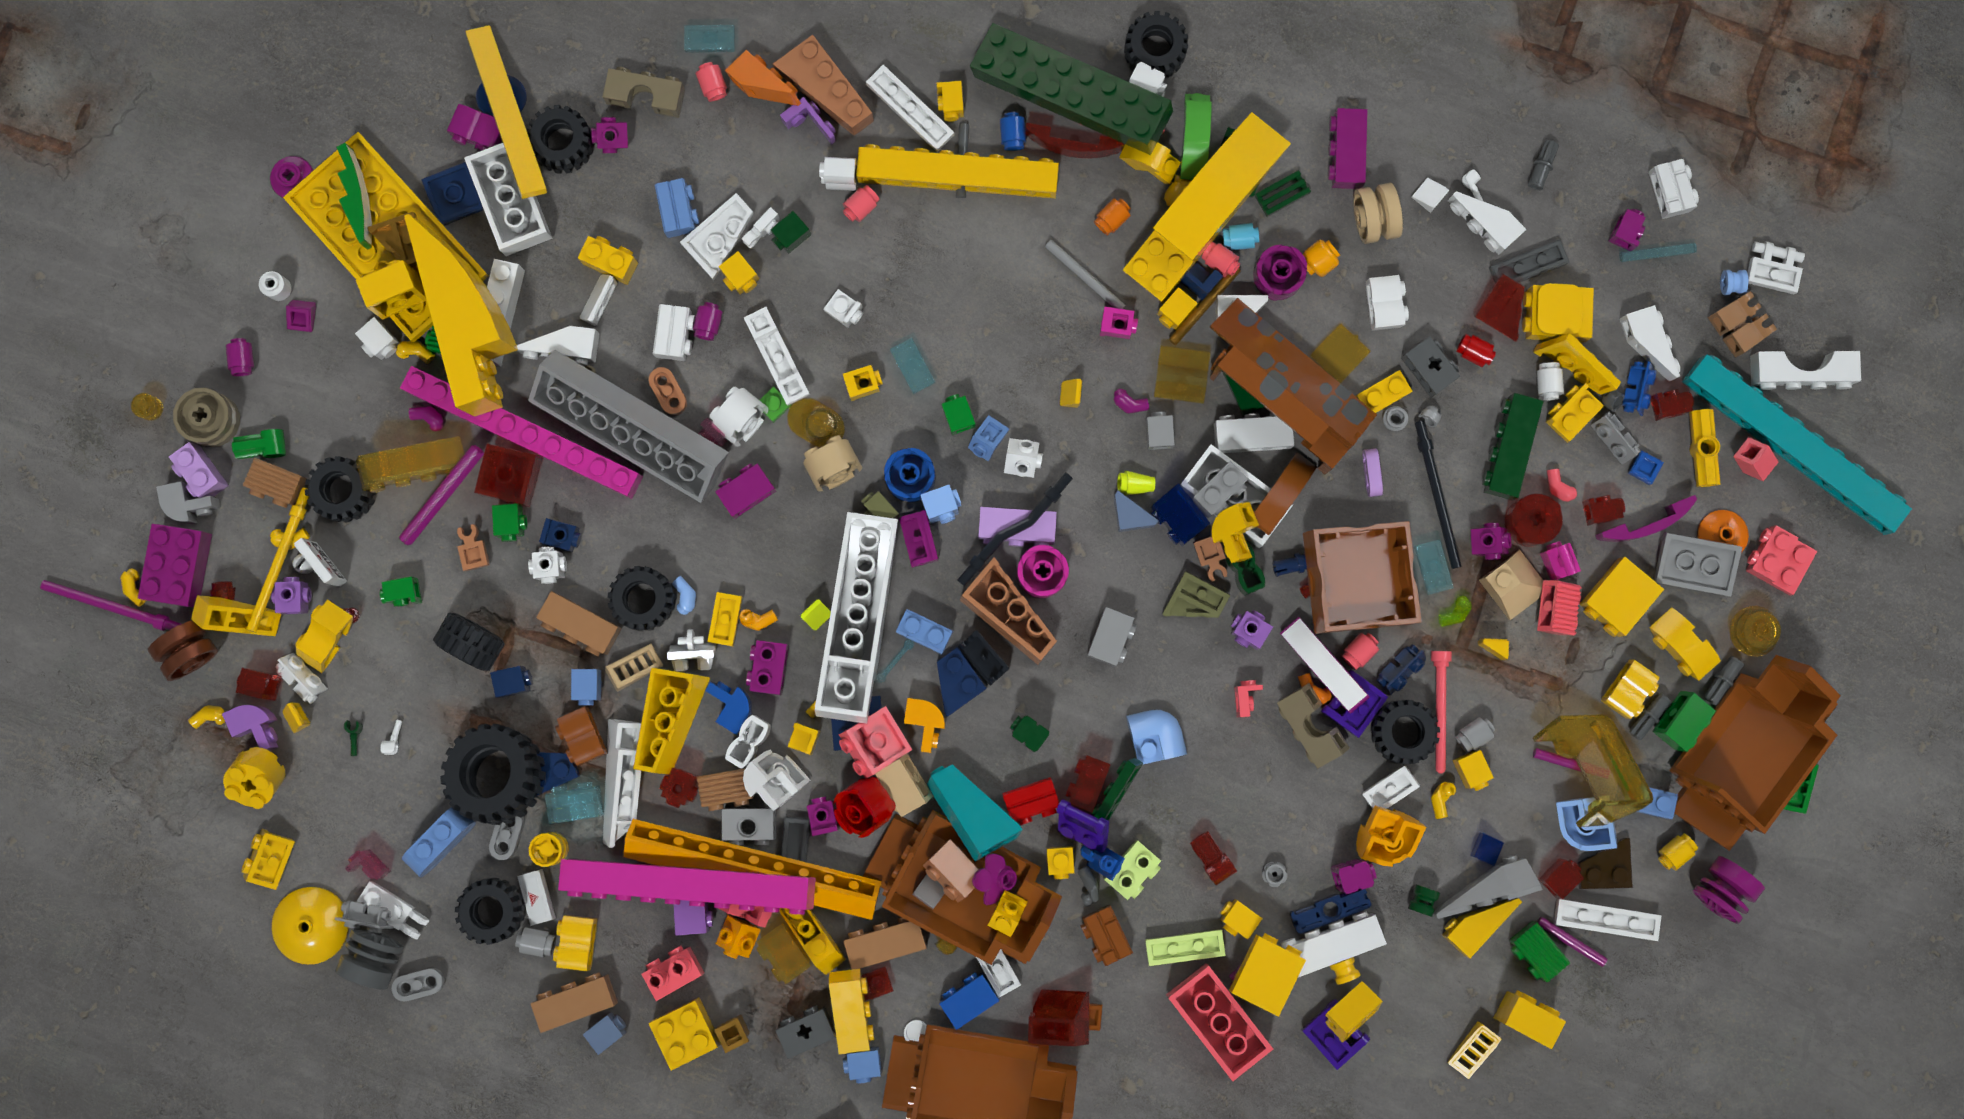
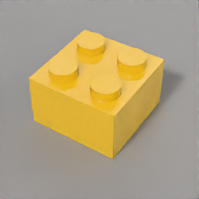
M404 260L391 261L386 264L385 268L378 271L371 270L365 272L361 278L356 280L366 308L382 320L427 301L418 272Z
M1519 990L1515 994L1507 991L1493 1018L1553 1049L1566 1021L1559 1018L1561 1013L1541 1002L1538 1006L1535 1005L1536 999Z
M700 997L649 1023L671 1071L721 1045Z

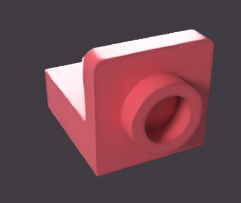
M1256 680L1240 681L1241 686L1234 687L1237 718L1250 717V711H1254L1253 697L1249 696L1248 691L1263 690V685H1256Z

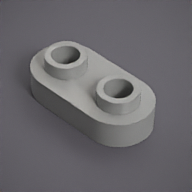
M515 816V825L513 827L503 822L501 825H495L489 844V851L494 858L505 860L515 854L524 825L523 817ZM502 842H506L508 844L507 851H502L500 849V844Z
M428 968L405 974L394 980L391 988L392 994L397 1000L403 1002L429 996L443 988L445 978L443 973L436 968ZM430 976L436 979L435 985L429 984L428 978ZM405 983L411 986L409 992H406L403 988Z

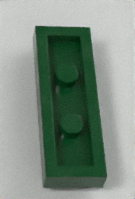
M1133 758L1128 761L1124 760L1116 772L1119 776L1115 782H1111L1104 792L1106 798L1102 804H1097L1092 811V816L1098 819L1102 817L1108 821L1111 819L1142 767L1143 762Z

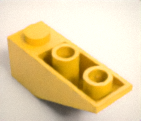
M780 908L781 915L815 967L827 975L846 960L835 941L811 909L805 910V914L802 915L789 914V909Z

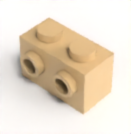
M908 753L875 774L890 798L895 802V811L901 817L926 804L933 797Z

